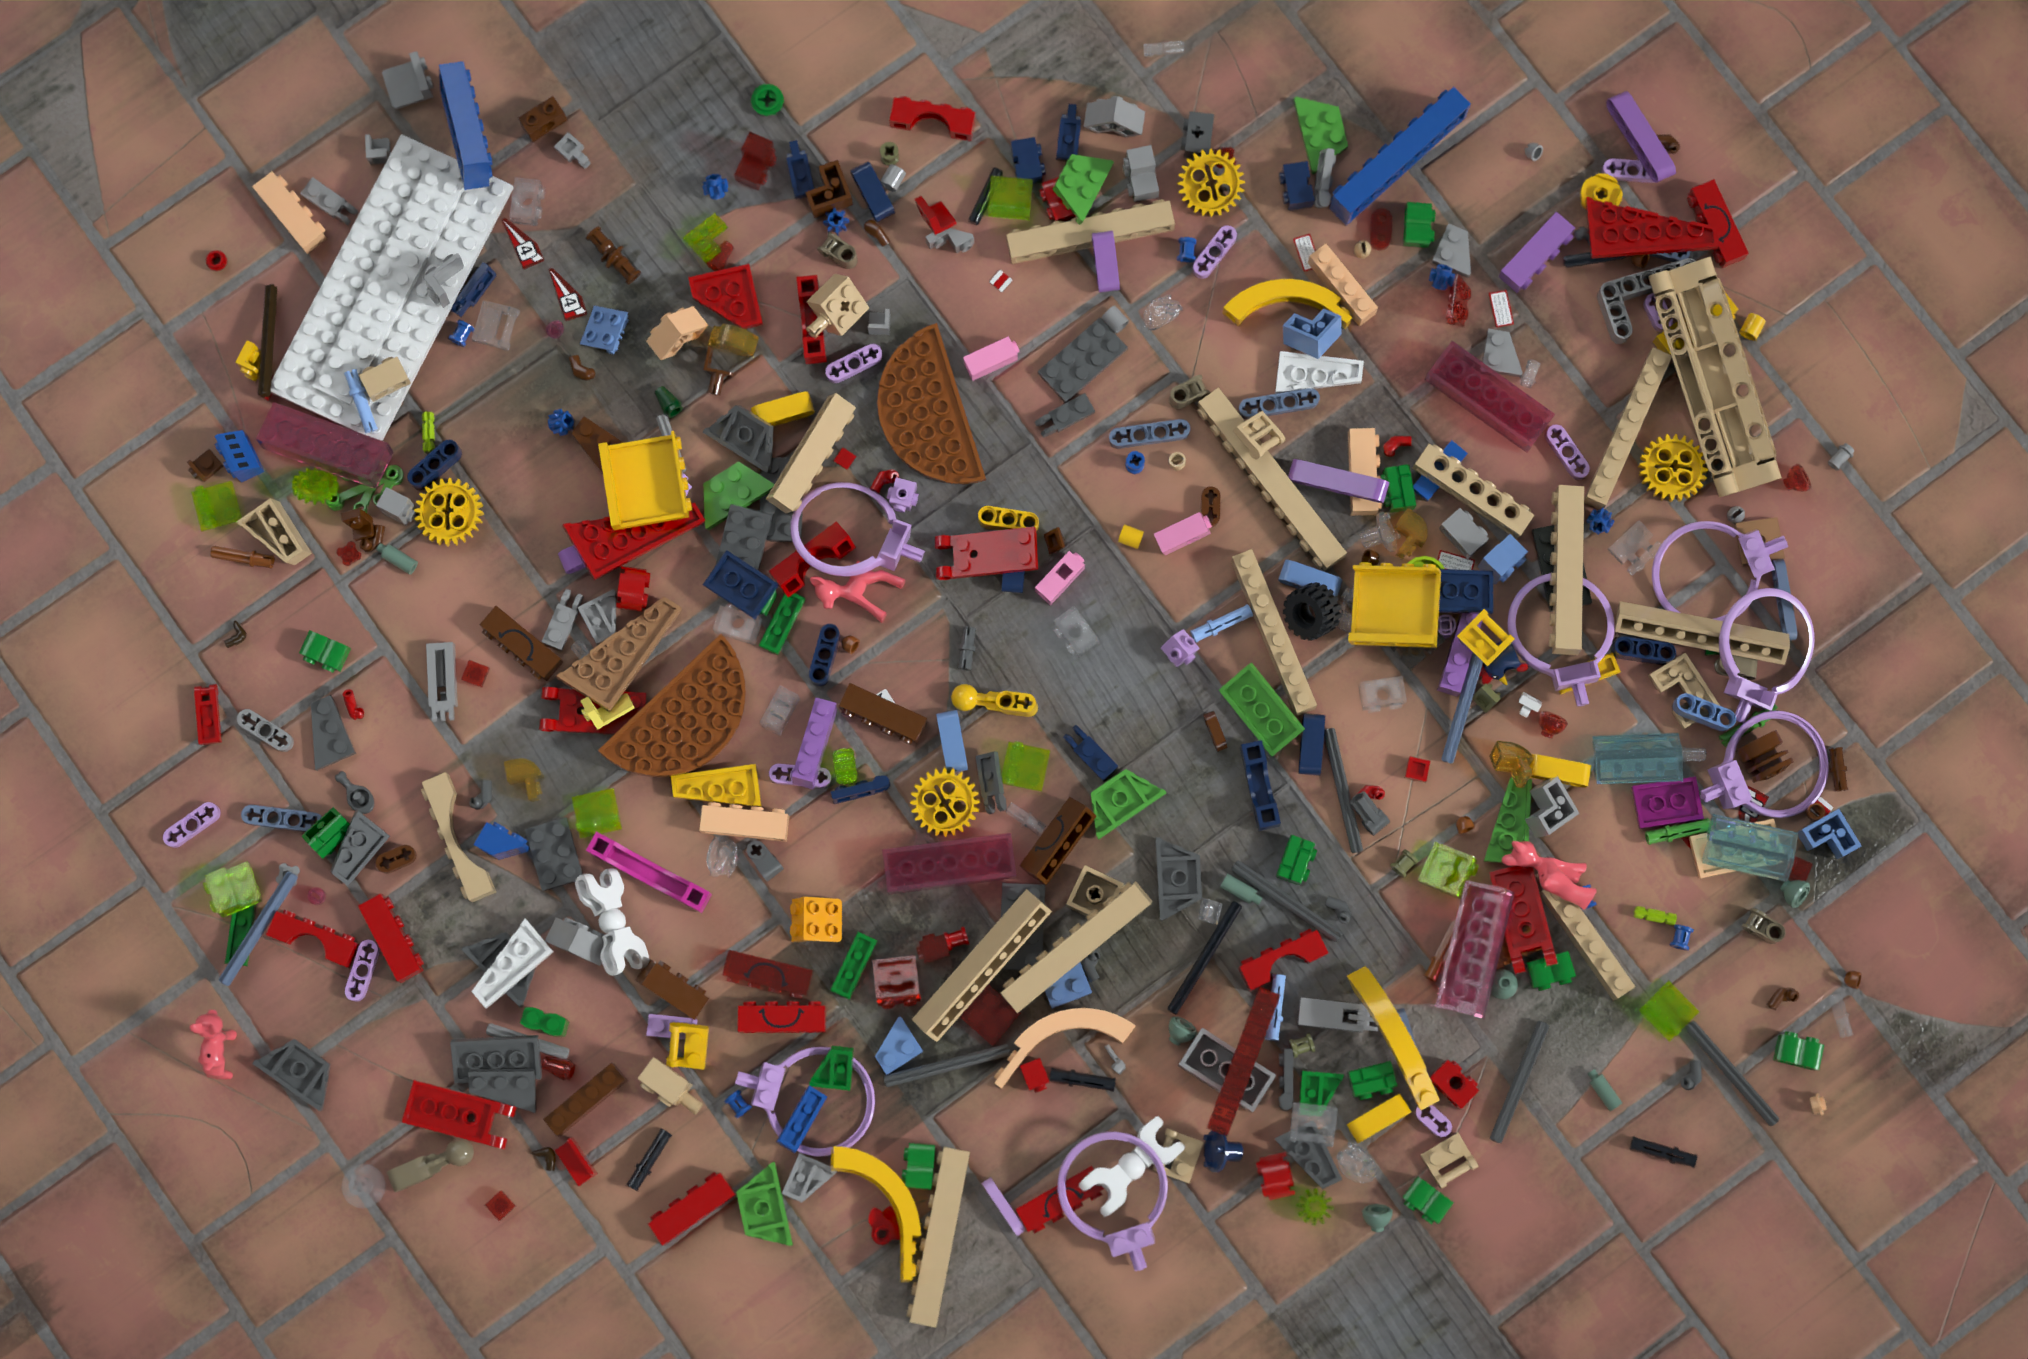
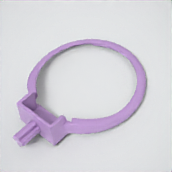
M846 482L820 486L801 499L800 507L793 512L790 526L793 544L800 556L809 565L823 573L835 576H856L869 572L878 566L895 571L901 555L917 562H921L923 559L924 550L907 544L912 525L897 520L889 502L875 491L864 486ZM841 487L852 488L870 495L881 505L886 513L888 523L892 524V529L890 528L876 559L872 556L854 565L832 566L812 556L800 539L798 522L804 507L825 490Z
M1699 521L1687 524L1671 533L1663 541L1655 555L1652 565V584L1655 595L1665 610L1681 613L1666 599L1660 585L1659 571L1662 557L1673 541L1687 532L1697 529H1715L1725 532L1733 538L1736 535L1739 536L1738 540L1755 578L1751 579L1746 594L1758 589L1759 581L1763 574L1775 570L1769 555L1787 548V541L1783 535L1764 543L1757 529L1742 534L1728 525L1714 521ZM1748 603L1744 608H1742L1736 617L1742 614L1750 605V603ZM1726 615L1714 618V620L1724 621Z
M1551 573L1545 574L1528 582L1515 596L1508 613V633L1515 638L1511 643L1521 659L1533 669L1550 676L1553 680L1555 691L1572 688L1576 705L1581 707L1589 704L1585 685L1595 683L1601 677L1598 663L1608 652L1614 637L1615 624L1613 612L1607 598L1600 589L1583 578V585L1599 598L1605 609L1607 617L1606 638L1600 650L1594 655L1596 660L1558 669H1550L1551 665L1536 659L1523 647L1516 630V614L1522 599L1534 587L1550 581Z
M1775 588L1752 591L1740 598L1730 608L1722 623L1719 635V653L1723 667L1729 676L1724 693L1740 700L1735 712L1737 722L1743 724L1746 722L1751 706L1772 711L1777 695L1792 689L1800 681L1811 661L1815 641L1812 620L1803 604L1786 591ZM1765 596L1780 597L1793 604L1802 617L1805 618L1809 630V649L1801 669L1789 681L1773 687L1771 691L1737 675L1740 671L1734 662L1729 645L1731 626L1737 614L1751 601Z
M1768 711L1758 714L1746 721L1731 737L1726 748L1723 763L1707 769L1713 785L1701 790L1700 797L1704 802L1719 797L1723 809L1742 805L1750 811L1766 817L1784 818L1800 814L1807 810L1809 805L1817 801L1826 785L1829 762L1824 742L1810 723L1795 714L1785 711ZM1767 719H1783L1798 725L1812 739L1819 757V776L1812 793L1799 805L1786 810L1767 809L1751 801L1753 799L1736 760L1733 761L1736 747L1743 734L1754 724Z
M812 1047L801 1050L789 1056L779 1065L763 1062L759 1077L738 1071L735 1084L755 1090L751 1105L761 1107L766 1111L769 1122L778 1137L783 1129L777 1120L775 1112L771 1113V1110H774L785 1069L804 1057L820 1054L826 1055L831 1047ZM853 1058V1068L862 1079L866 1090V1112L857 1131L849 1139L836 1145L839 1147L850 1148L859 1141L871 1123L875 1108V1094L871 1079L864 1067L855 1058ZM800 1144L797 1151L811 1156H830L832 1147L811 1148Z
M1102 1132L1087 1137L1068 1153L1060 1168L1058 1197L1061 1207L1067 1218L1077 1229L1094 1239L1106 1242L1110 1247L1113 1257L1128 1252L1135 1271L1147 1268L1141 1248L1155 1243V1237L1151 1228L1164 1208L1168 1191L1164 1166L1158 1155L1148 1144L1130 1134ZM1102 1140H1122L1138 1146L1151 1158L1158 1172L1160 1191L1156 1205L1148 1215L1150 1221L1116 1233L1103 1235V1230L1086 1224L1073 1212L1066 1195V1176L1072 1161L1087 1146Z

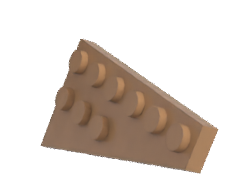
M666 597L661 598L646 609L642 615L635 620H631L620 631L615 632L590 650V653L582 659L577 660L567 670L556 675V678L585 697H589L590 700L610 712L678 617L682 607Z

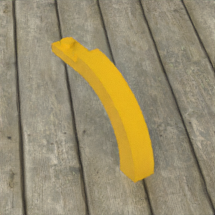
M1366 966L1347 975L1354 993L1375 1021L1393 1053L1418 1108L1423 1110L1440 1101L1415 1043L1376 978Z
M833 1146L831 1148V1171L847 1172L868 1180L891 1203L900 1229V1282H910L912 1277L916 1275V1264L912 1263V1254L916 1252V1242L912 1241V1238L921 1236L918 1212L909 1190L898 1175L879 1159L856 1149Z

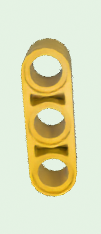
M809 392L796 393L758 404L751 408L753 414L772 426L808 417L815 413Z
M984 506L978 512V522L985 529L998 531L1024 528L1023 523L1029 519L1035 522L1036 532L1039 528V519L1032 512L993 506ZM985 513H990L993 515V519L986 522L982 519V516ZM1007 516L1014 519V522L1010 525L1003 523V519Z
M1530 754L1527 776L1539 780H1547L1558 776L1562 784L1587 788L1591 765L1544 755Z
M1401 1093L1346 1125L1358 1144L1411 1113V1110Z

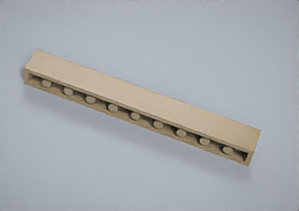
M1219 387L1200 400L1197 406V412L1203 420H1208L1213 434L1216 437H1221L1224 441L1222 444L1227 452H1232L1237 458L1235 459L1237 465L1242 470L1245 468L1249 473L1248 478L1254 486L1258 485L1262 490L1261 495L1267 503L1271 502L1273 504L1275 514L1280 519L1283 518L1288 524L1286 527L1293 536L1297 535L1302 549L1306 553L1309 551L1314 557L1312 561L1318 569L1322 568L1326 572L1345 558L1347 552L1268 450L1259 459L1255 460L1251 457L1250 450L1233 432L1237 426L1245 421ZM1260 440L1256 441L1259 445L1262 444Z

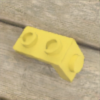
M627 693L620 697L610 712L603 707L596 709L589 697L581 700L585 708L581 710L587 721L592 720L597 729L634 709V705Z

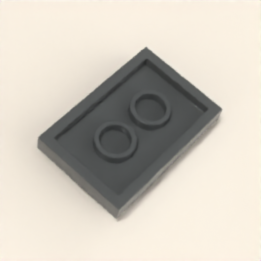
M730 504L716 564L725 551L728 550L759 571L772 514Z
M567 817L525 829L542 891L574 883L579 875H583Z

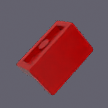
M922 195L914 199L920 215L934 235L957 224L942 201L929 206Z
M570 1137L566 1143L554 1150L578 1187L597 1175V1172L574 1138Z

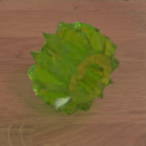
M840 748L839 750H834L833 764L838 784L856 782L858 775L853 749Z
M1318 1188L1313 1189V1196L1309 1189L1305 1190L1308 1198L1299 1195L1298 1198L1304 1203L1296 1204L1297 1208H1303V1211L1298 1212V1216L1306 1214L1303 1222L1307 1223L1312 1218L1311 1223L1313 1226L1316 1225L1317 1218L1321 1224H1324L1323 1215L1326 1218H1331L1326 1209H1334V1206H1327L1326 1204L1331 1202L1332 1198L1329 1197L1324 1200L1323 1198L1326 1195L1324 1190L1318 1196ZM1318 1201L1320 1210L1312 1212L1310 1210L1312 1207H1309L1310 1203Z

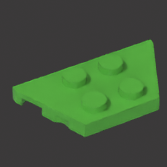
M1294 97L1293 101L1312 175L1317 172L1321 150L1327 148L1335 149L1334 155L1336 156L1348 148V143L1339 107Z
M1071 154L1053 190L1063 200L1065 207L1068 210L1071 209L1076 215V222L1081 225L1114 161Z
M739 461L703 483L706 529L710 530L727 519L730 504L747 507L770 493L774 484Z
M1127 769L1091 792L1093 813L1097 816L1094 819L1097 839H1101L1163 797L1166 791L1151 784L1144 778L1138 777Z
M772 1162L736 1192L744 1231L747 1236L792 1246L793 1242L775 1162Z

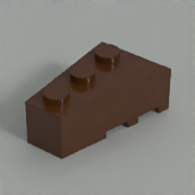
M583 416L572 432L575 440L602 475L603 471L598 444L607 442L609 446L624 443L585 416Z
M649 958L648 965L641 970L635 980L695 1020L709 1000L704 995L706 990L697 984L694 987L687 984L688 978L679 972L675 976L669 971L671 969L670 966L661 960L659 963H656Z

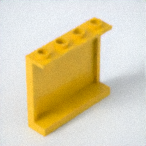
M671 431V435L609 446L607 442L598 444L610 522L613 530L689 517L692 505L690 498H686L685 490H689L687 477L683 478L682 470H685L684 458L679 455L682 443L680 436L676 437L674 431Z
M1368 562L1353 565L1355 577L1351 633L1348 635V641L1351 645L1437 648L1441 571L1436 565L1423 564V567H1414V564L1404 563L1400 567L1393 566L1391 563H1381L1380 566H1372V563Z

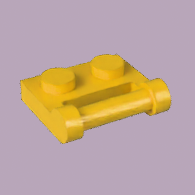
M1483 609L1457 637L1489 666L1515 638L1499 627L1487 615L1488 612ZM1481 621L1502 641L1499 646L1477 626Z
M679 1022L670 1023L669 1057L666 1058V1065L668 1067L679 1066L704 1070L706 1067L709 1026ZM681 1032L686 1033L684 1058L677 1057L679 1034Z

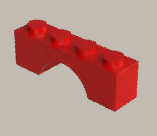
M900 96L899 98L894 97L889 122L891 128L911 131L918 122L924 119H935L942 122L948 128L952 139L971 142L976 112L967 107L958 109L945 103L936 105L928 100L914 101L909 97Z
M818 276L796 277L806 364L827 362L824 330L817 338H813L806 330L818 318L807 303V300L819 290Z
M837 521L804 545L807 551L818 560L824 558L840 560L856 548L850 536ZM796 550L770 569L769 573L774 581L779 584L780 589L785 595L790 597L805 586V575L811 565Z
M285 909L283 913L275 912L266 933L267 936L290 945L299 937L305 935L316 936L325 948V959L350 968L360 945L354 942L355 937L343 933L342 937L334 934L335 929L325 925L320 929L315 927V921L305 917L300 921L295 919V913Z
M1310 928L1299 934L1301 938L1294 941L1292 938H1289L1280 943V948L1273 950L1270 947L1260 952L1262 956L1253 959V956L1241 961L1242 966L1238 969L1249 992L1270 982L1272 965L1281 957L1296 956L1309 964L1326 956L1329 952L1318 930L1312 932Z

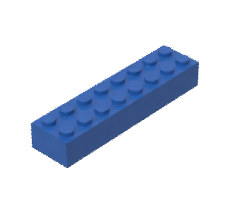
M1455 87L1449 91L1447 89L1438 96L1439 100L1434 105L1430 103L1423 110L1424 114L1419 118L1417 116L1408 123L1409 127L1404 132L1400 130L1393 137L1394 141L1391 144L1383 145L1374 159L1370 157L1363 164L1364 168L1359 173L1357 171L1353 172L1347 179L1349 182L1344 186L1339 185L1333 191L1329 209L1346 226L1466 118L1471 103Z

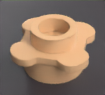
M1818 1093L1816 1096L1810 1097L1813 1113L1824 1115L1823 1110H1827L1824 1097H1820Z

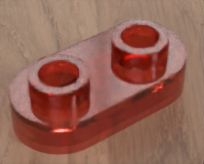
M1379 208L1373 212L1371 217L1370 244L1375 250L1382 251L1387 249L1391 243L1392 214L1387 209ZM1382 215L1386 220L1381 221L1378 217ZM1381 235L1385 240L1380 241L1377 237Z

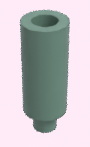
M380 543L376 549L382 553L381 557L409 575L415 571L418 565L416 560L390 544L385 546Z
M1229 874L1226 875L1220 886L1248 904L1252 901L1259 905L1262 897L1256 894L1257 890Z
M1595 1069L1588 1073L1592 1080L1589 1083L1609 1112L1622 1104V1101L1603 1074L1599 1075Z

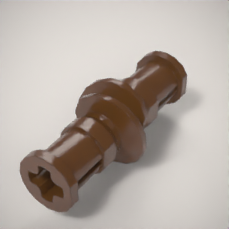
M600 226L594 228L586 236L585 239L591 241L603 255L600 261L606 262V268L613 266L626 279L628 285L640 276L641 271L636 270L627 257L621 254L624 246L616 248L614 243L601 232Z

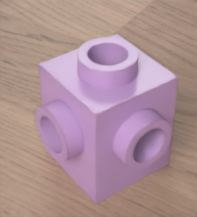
M896 477L894 486L889 487L887 499H890L889 503L893 510L898 512L911 511L912 506H916L919 494H916L917 483Z
M1184 629L1173 635L1161 647L1168 656V659L1176 667L1183 663L1188 665L1196 658L1194 654L1200 649L1194 639Z

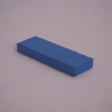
M1452 440L1443 450L1445 455L1455 457L1460 462L1468 454ZM1434 462L1437 470H1444L1441 462ZM1422 475L1413 485L1414 492L1425 501H1428L1438 490L1439 486Z
M809 1085L776 1142L795 1153L827 1096Z

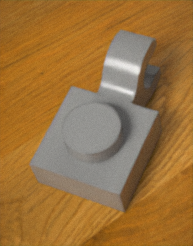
M569 132L554 146L555 150L569 162L576 159L584 169L591 164L588 161L589 158L581 152L584 146Z

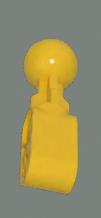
M961 684L951 694L952 704L960 711H969L976 705L985 706L987 710L1024 717L1034 716L1038 711V704L1035 698L1028 693L989 691L987 694L977 693L976 689L969 684ZM1009 698L1012 700L1008 707L1001 706L1004 699ZM1030 701L1031 705L1028 706V709H1025L1023 705H1027V702Z

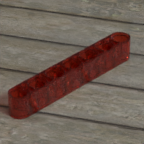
M1259 987L1207 1129L1228 1136L1280 994Z

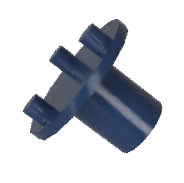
M1212 1129L1209 1134L1204 1135V1167L1208 1168L1211 1172H1220L1227 1161L1239 1162L1242 1159V1144L1240 1142L1227 1141V1137L1221 1129Z

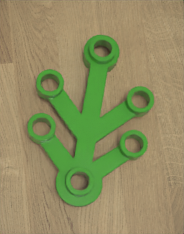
M363 458L359 462L360 469L365 473L373 472L380 476L372 479L353 472L350 467L345 466L341 468L339 474L343 480H351L360 485L342 493H330L326 498V504L331 510L338 511L343 508L346 500L364 493L361 501L357 502L353 509L363 506V511L367 513V507L376 488L383 485L381 492L373 497L375 505H377V500L380 499L386 487L392 489L393 486L399 485L404 478L403 470L397 465H390L384 468L372 464L368 458ZM365 463H369L368 467L363 468ZM345 472H350L348 476H343ZM396 472L395 476L389 477L391 473ZM337 497L335 502H331L333 498Z

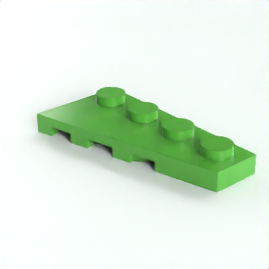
M1509 778L1483 862L1503 863L1501 861L1502 857L1511 854L1513 850V841L1529 842V826L1525 820L1530 817L1532 779Z

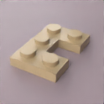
M1686 653L1648 675L1659 693L1678 683L1684 693L1719 705ZM1687 702L1681 705L1683 709H1688L1689 707ZM1700 708V714L1703 717L1709 714L1706 708ZM1674 710L1672 711L1683 730L1695 723L1693 720L1676 714Z

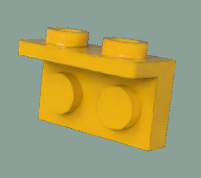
M247 340L235 363L240 367V371L245 374V377L256 382L259 379L260 349L254 343Z

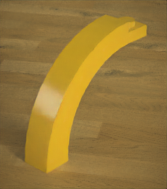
M1296 279L1270 280L1249 287L1232 298L1223 307L1222 311L1227 318L1239 326L1246 317L1262 307L1280 302H1296L1312 306L1320 311L1326 309L1340 315L1341 327L1344 329L1347 328L1352 320L1350 312L1346 308L1338 306L1341 301L1338 295L1315 283Z

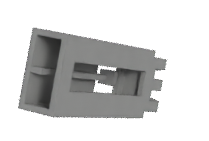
M453 642L426 644L429 707L432 709V721H438L437 713H440L441 721H446V712H449L450 721L455 720L454 707H458L455 644ZM437 687H446V692H440L441 701H437Z
M1300 998L1297 1021L1299 1026L1360 1033L1363 1030L1378 1032V1027L1369 1026L1370 1022L1375 1023V1021L1370 1017L1363 1004ZM1343 1012L1356 1013L1357 1015L1348 1014V1020H1357V1023L1342 1022Z

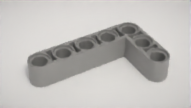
M1691 258L1680 260L1604 283L1597 293V300L1611 340L1616 344H1623L1632 334V325L1623 301L1653 293L1651 285H1646L1643 279H1649L1648 276L1662 271H1670L1695 262V260ZM1623 285H1630L1633 291H1626ZM1609 290L1613 297L1605 296L1603 291ZM1610 310H1617L1619 316L1611 315ZM1616 329H1623L1626 335L1620 336Z

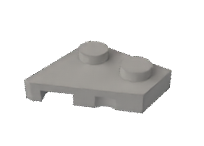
M1448 223L1432 263L1450 266L1453 272L1469 278L1471 267L1468 231Z
M1488 329L1481 371L1515 377L1522 376L1523 372L1509 332Z
M614 589L577 607L596 645H599L616 632V592Z
M799 1153L782 1194L803 1202L835 1175L837 1171H831V1166Z

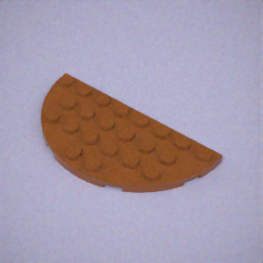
M935 323L914 333L912 337L896 349L887 362L880 379L877 400L881 427L896 455L921 475L950 484L986 481V477L938 325Z
M722 634L717 636L612 736L598 752L608 761L626 771L649 777L681 775L693 771L715 758L734 736L740 724L745 705L746 690L743 670L734 649Z

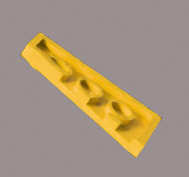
M756 764L671 776L674 798L762 807Z

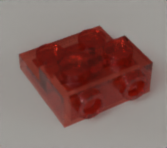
M915 955L872 960L878 1007L882 1006L883 1009H892L895 1007V1004H904V1006L911 1007L916 1005V1002L921 1001Z
M988 984L962 1013L960 1019L991 1046H994L1021 1013H1017L1009 1002Z

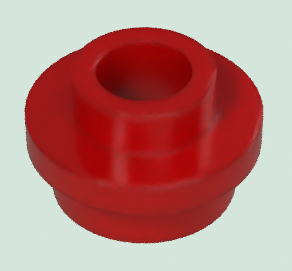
M214 250L207 255L206 264L209 269L220 271L227 265V257L222 251ZM219 258L220 262L218 264H214V260Z

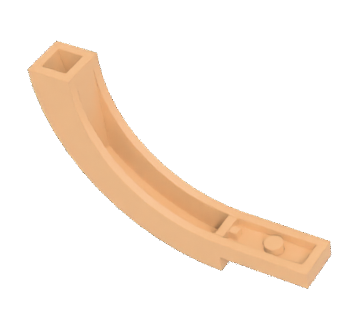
M1091 1008L1068 1009L1048 1015L1031 1025L1017 1038L1014 1044L1020 1050L1018 1052L1014 1050L1007 1059L1010 1062L1005 1069L1001 1067L994 1076L997 1079L995 1085L1002 1089L1029 1052L1039 1042L1055 1033L1069 1029H1090L1104 1033L1123 1044L1136 1025L1116 1014Z

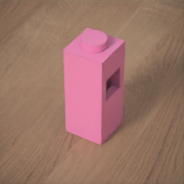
M1008 336L963 357V363L972 381L1017 361V353L1020 351L1016 342H1011Z
M1199 512L1155 533L1154 536L1162 553L1168 555L1210 535L1209 528L1212 525L1208 516H1203Z
M1068 551L1035 587V592L1051 606L1085 569L1084 559L1075 552L1073 554Z

